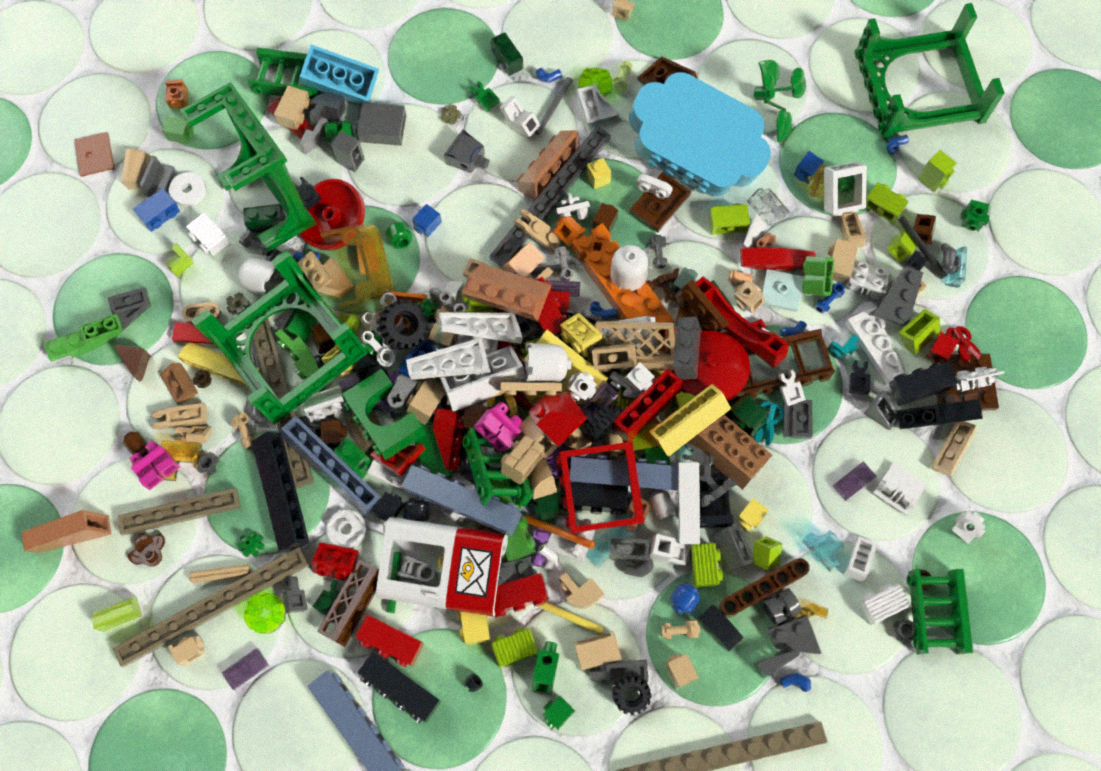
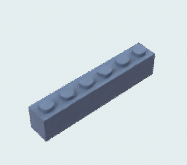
M297 416L281 428V437L364 517L376 507L381 497Z
M587 454L571 457L570 481L630 486L625 457H615V461L607 460V456L595 455V459L587 458ZM635 458L639 487L678 491V463L682 462H675V466L667 465V461L655 460V464H648L647 459Z
M420 465L419 468L411 466L401 486L406 492L512 537L522 516L518 506L510 502L506 504L499 502L500 499L496 496H492L486 506H482L480 497L477 495V488H465V484L458 480L451 482L447 480L448 477L438 472L434 475L430 473L431 470Z
M329 670L325 671L307 686L368 771H403L405 767L398 756L394 758L390 753L392 747L385 739L382 741L377 735L380 732L373 722L369 724L365 718L367 716L366 711L361 705L356 706L353 702L354 695L348 688L346 690L340 684L343 680L336 671L334 673Z

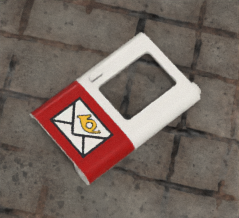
M393 517L384 522L383 532L385 534L376 587L377 598L495 617L494 606L501 556L505 554L507 549V534ZM398 539L432 544L445 548L439 587L395 581L388 578L393 540Z

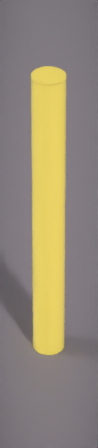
M546 602L543 605L537 606L600 635L604 630V627L551 603Z

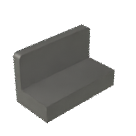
M152 156L139 187L147 197L152 196L162 188L167 192L176 171L175 167L162 164L156 156Z
M739 526L727 527L711 535L712 543L716 544V549H720V563L725 573L754 563Z

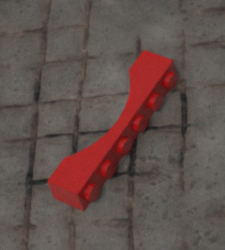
M704 276L695 282L729 322V325L724 328L727 332L773 369L787 357L789 344L777 334L760 329L744 319L726 301L718 288Z

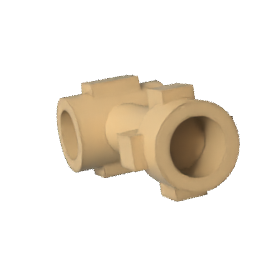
M237 413L231 421V426L240 431L243 438L240 442L245 450L253 448L251 441L255 437L250 436L245 425L249 421V417L245 413Z
M697 620L685 621V626L671 627L670 623H664L665 625L660 627L661 637L666 639H672V635L686 634L687 638L699 637L700 624H698Z

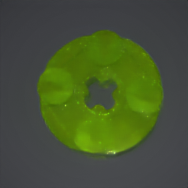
M586 68L578 79V89L591 86L593 82H598L597 89L600 91V94L607 96L612 92L613 79L607 69Z
M268 592L254 595L248 601L246 610H244L246 625L259 634H270L277 631L286 621L283 600ZM263 608L270 610L269 617L260 616L263 613Z

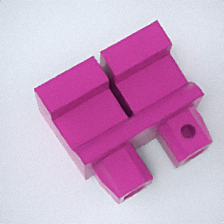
M503 402L487 410L474 425V428L485 439H488L487 441L499 452L510 449L514 444V438L522 431L519 428L522 420L516 415L508 418L505 414L509 409Z
M151 441L145 447L149 452L148 455L143 457L138 452L129 458L133 465L130 468L136 473L142 486L148 490L164 480L163 476L167 478L181 467L165 448L154 441Z

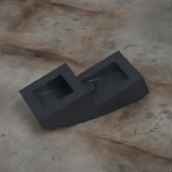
M713 604L698 618L727 651L733 649L744 638L726 616Z

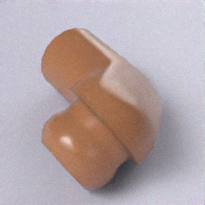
M766 233L757 241L756 245L758 248H764L767 243L773 245L777 237L771 235V233Z

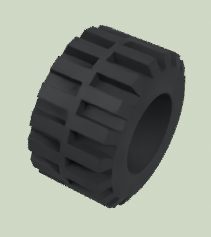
M399 300L386 306L378 315L380 318L376 322V324H379V327L376 328L377 332L380 331L381 333L379 338L384 339V344L391 345L390 348L404 350L417 346L419 342L425 339L424 335L428 334V330H426L429 327V322H426L428 316L423 314L425 311L423 307L418 308L419 304L416 302L412 304L411 300ZM398 314L406 316L411 323V331L408 336L399 334L395 329L394 320Z

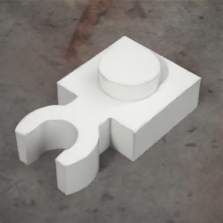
M791 369L788 370L789 377L787 379L784 373H779L778 375L780 381L784 382L785 385L780 387L785 406L806 400L800 381L794 382L795 372Z

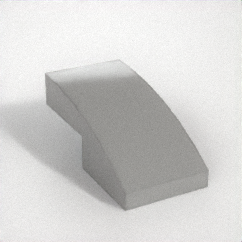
M320 117L314 131L306 129L299 143L304 154L311 152L326 137L325 124L328 123L327 119Z

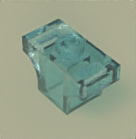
M831 530L822 536L811 532L802 540L811 551V556L817 562L820 561L829 572L840 564L837 559V553L844 544Z

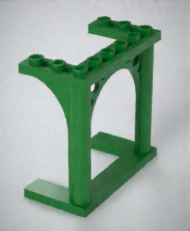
M973 3L964 5L951 31L907 38H884L880 36L876 18L868 19L866 27L863 29L862 37L859 39L858 47L855 49V58L859 61V71L863 74L864 87L868 90L869 102L872 103L874 118H877L878 131L882 134L883 140L890 139L893 133L971 120H977L978 124H983L989 119L1005 92L1000 78L992 79L985 91L980 82L966 42V37L977 19ZM952 47L972 104L926 112L908 109L904 107L900 94L891 96L885 83L886 70L894 60L901 56ZM873 61H880L884 67L875 66Z
M230 82L182 108L180 112L190 127H193L221 110L226 109L239 135L241 148L234 164L216 176L226 191L231 188L237 191L261 177L278 203L281 204V207L287 214L285 220L258 235L260 241L269 252L314 226L316 223L305 208L285 165L288 161L285 155Z
M287 250L271 261L285 280L276 285L266 295H263L254 304L247 307L238 316L232 318L226 325L223 326L208 309L198 314L192 320L194 326L223 352L252 392L247 397L250 403L274 425L368 353L346 322L342 324L313 288L303 270ZM296 294L295 301L292 304H288L287 300ZM285 310L305 311L319 321L342 352L279 399L253 364L250 353L251 341L258 327L270 316ZM243 333H247L246 339L236 340Z

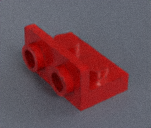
M320 542L312 559L313 573L319 576L347 580L353 571L359 552L355 549Z

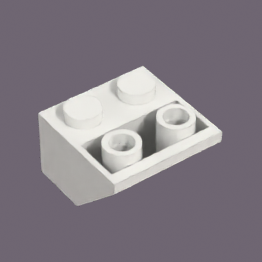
M340 385L315 393L303 402L304 411L313 424H321V421H326L328 418H340L348 413L342 403L345 399L342 395L344 391Z

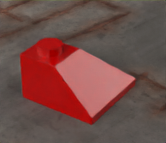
M569 392L544 397L528 411L535 424L557 446H560L587 419Z

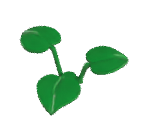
M764 60L758 63L761 69L763 85L756 86L753 94L755 100H764V104L780 109L777 114V143H780L788 137L792 130V115L790 112H786V108L769 100L774 98L775 92L792 90L793 98H801L806 90L805 73L802 68H795L791 74L792 86L774 88L780 75L778 63L774 60Z

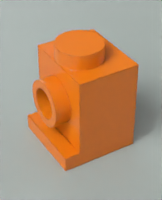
M183 79L165 81L166 102L170 109H180L188 106V89Z
M563 216L556 223L557 228L553 231L570 247L572 241L582 236L586 229L582 228L571 216L566 218Z

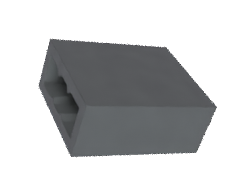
M363 102L362 108L358 111L359 124H356L355 134L358 135L359 141L402 146L407 117L405 106Z

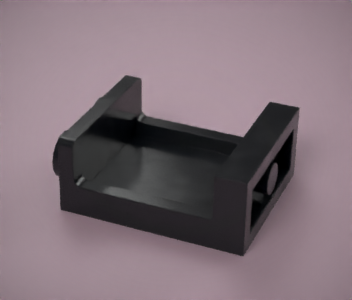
M721 473L711 475L718 487L723 485L724 481L729 480V476H723ZM699 480L700 529L731 527L734 521L730 511L729 492H725L716 500L710 502L709 505L701 507L702 496L709 495L712 490L706 482Z

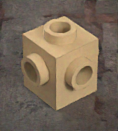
M746 281L735 290V304L742 310L745 308L751 314L765 302L764 294L761 293V289L754 283L750 284Z

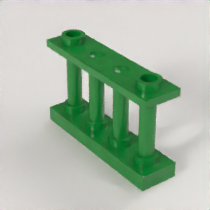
M257 48L256 55L261 67L257 80L248 79L247 81L251 92L283 96L287 86L308 91L310 100L319 95L317 88L298 86L307 54ZM269 65L278 66L274 82L264 81ZM286 67L295 68L290 85L281 83Z
M470 428L463 438V446L467 452L477 487V495L480 497L482 506H486L492 496H514L518 506L526 507L534 495L528 477L522 484H518L512 478L509 479L502 475L501 471H487L485 463H500L506 453L510 454L512 452V447L503 451L502 455L482 454L480 446H494L487 441L488 439L477 438L474 428ZM489 479H509L513 488L491 487Z
M920 569L908 571L907 585L910 587L913 625L915 628L913 647L916 650V655L929 653L928 647H954L956 654L973 653L964 569L947 571V576H921ZM922 585L949 586L950 595L949 597H923ZM924 605H949L952 616L951 618H925ZM926 626H952L954 638L927 639Z

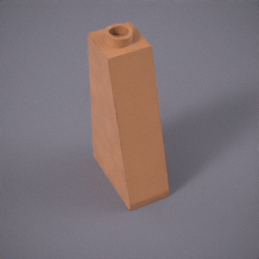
M81 510L22 532L24 551L41 553L111 535L109 515Z

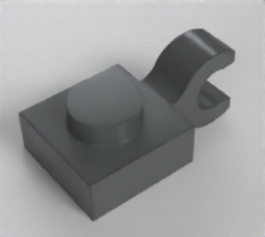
M297 576L289 577V580H283L284 589L287 590L282 593L286 613L308 610L305 591L299 590Z

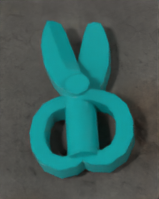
M766 401L760 406L763 408L769 406L767 410L768 415L766 416L767 422L755 435V441L759 443L765 434V445L769 446L774 438V424H778L783 418V408L780 404ZM777 409L779 411V416L776 420H773L775 411Z

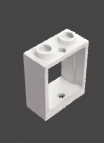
M855 161L824 168L825 211L831 213L832 216H840L844 212L854 213L858 212L859 209L866 208L867 165ZM854 175V201L838 205V178Z

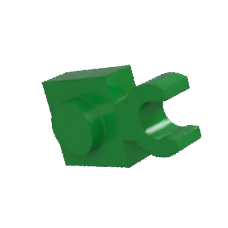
M480 81L477 82L479 89H474L470 86V91L475 96V101L486 112L500 103L497 95L489 87L484 90L483 84Z

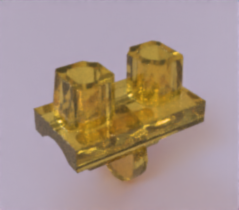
M820 165L814 177L808 176L807 179L812 181L809 196L820 200L824 199V168L828 167Z

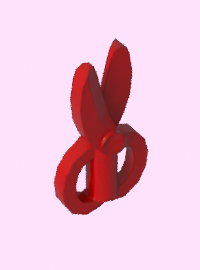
M958 326L956 328L949 327L946 330V335L953 338L952 332L956 338L955 340L958 341V353L965 363L970 362L969 352L976 359H980L981 353L976 345L970 341L972 336L968 329Z

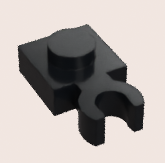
M300 177L302 184L298 186L294 183L297 191H299L305 208L310 210L322 197L312 184H308L306 179Z
M857 360L853 362L852 370L855 373L851 372L849 375V393L864 395L870 393V374H865L868 368L867 361L863 363V368L857 366Z

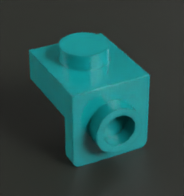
M853 334L843 347L832 341L827 350L832 357L842 361L848 353L852 355L859 347L856 343L860 338Z

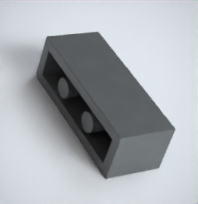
M679 317L677 320L673 368L676 376L680 379H697L701 328L697 317Z

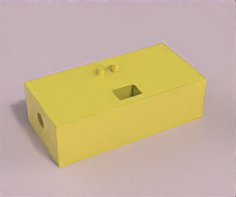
M546 330L537 343L561 345L566 350L567 357L571 358V370H567L565 378L560 382L549 383H562L561 392L570 393L571 391L566 387L568 386L567 381L573 373L580 372L583 374L587 372L594 377L593 382L597 384L594 395L590 399L587 398L586 401L581 398L578 401L574 398L576 403L585 409L607 381L608 377L601 371L594 370L592 364L550 331ZM527 354L526 357L523 359V362H524V363H525V359H528V354ZM582 383L580 385V389L584 390L586 384Z

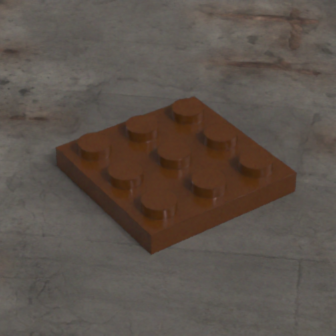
M969 354L970 362L965 363L960 355H951L948 360L937 355L931 357L932 364L948 362L955 376L960 371L975 372V368L978 367L992 368L990 354H981L980 359H976L972 354ZM995 380L990 386L975 387L972 390L963 392L956 391L953 387L951 390L936 394L937 404L980 399L982 411L997 410L999 408Z

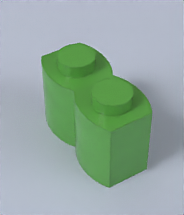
M807 256L803 264L805 277L802 281L803 293L830 296L833 285L834 258Z

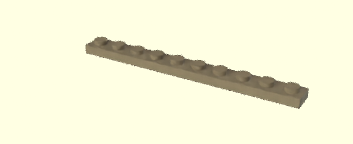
M267 318L258 327L253 339L264 379L277 397L281 399L289 393L270 321ZM294 410L277 422L279 433H281V428L296 416ZM283 439L296 489L315 483L310 464Z
M298 547L114 647L113 651L120 667L131 664L308 567L309 564L301 548Z
M822 721L625 767L616 771H711L828 742Z

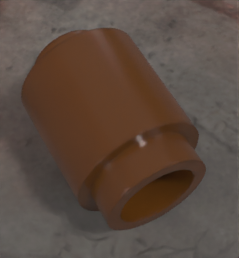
M131 431L124 436L122 444L132 456L138 452L143 457L149 454L145 448L148 442L138 431Z

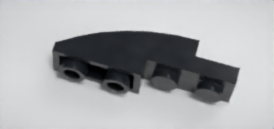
M980 399L897 410L900 429L983 419Z

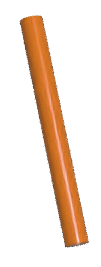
M526 514L524 516L528 524L589 549L594 547L595 542L530 515Z

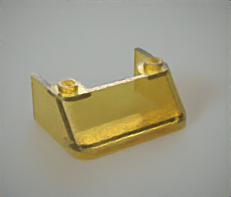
M375 225L347 226L320 233L324 240L341 236L342 241L346 245L359 244L368 281L360 282L356 286L355 294L357 299L338 303L340 308L343 309L380 300L385 293L389 291L394 292V284L381 233Z

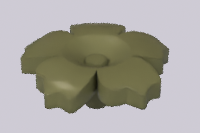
M455 105L449 106L448 109L443 107L440 118L442 122H450L452 125L458 121L457 119L461 118L462 113L457 110Z
M239 292L234 294V298L232 296L226 298L229 305L226 308L228 312L240 314L245 310L244 307L249 305V301L243 298V294Z

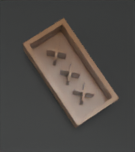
M722 415L687 442L703 450L709 457L713 455L714 463L712 465L725 476H729L730 480L736 481L737 486L742 490L772 457L769 451L725 415Z

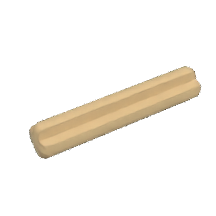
M244 564L192 571L189 573V580L192 583L243 577L250 574V566Z

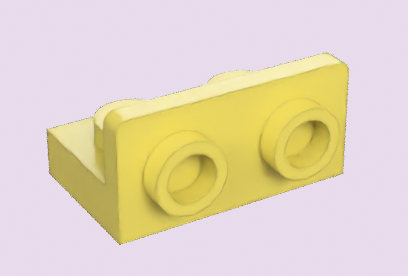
M580 313L560 324L562 339L566 343L569 342L574 351L578 354L580 353L584 358L588 356L587 348L602 339V334Z

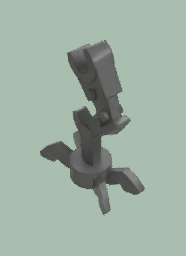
M692 444L686 445V448L690 449L692 454H683L682 457L686 460L704 464V474L699 476V480L706 482L712 490L709 495L702 496L701 507H705L727 492L729 488L737 485V482L726 480L723 482V485L718 487L711 477V465L714 463L713 455L709 457L703 450Z

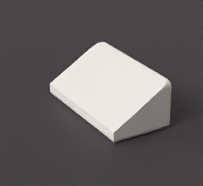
M757 214L752 219L742 248H757L756 243L761 238L765 229L764 223Z

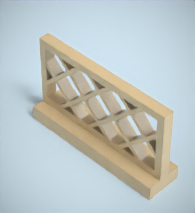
M596 322V329L602 334V339L598 341V346H605L607 343L609 345H616L610 340L614 335H617L623 341L621 344L632 343L630 339L634 335L642 341L638 347L635 345L637 363L631 369L641 363L648 370L669 369L674 371L675 335L673 323ZM601 328H608L613 333L607 337L602 333ZM627 328L632 333L626 338L619 330ZM644 328L651 334L645 338L638 331ZM659 329H669V335L664 338L657 331ZM653 335L661 341L657 347L648 341ZM646 344L653 351L651 353H644L640 348ZM665 344L671 350V354H664L659 349Z

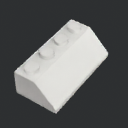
M512 346L486 354L490 373L440 377L453 411L503 394L504 391H500V382L526 383L523 365Z

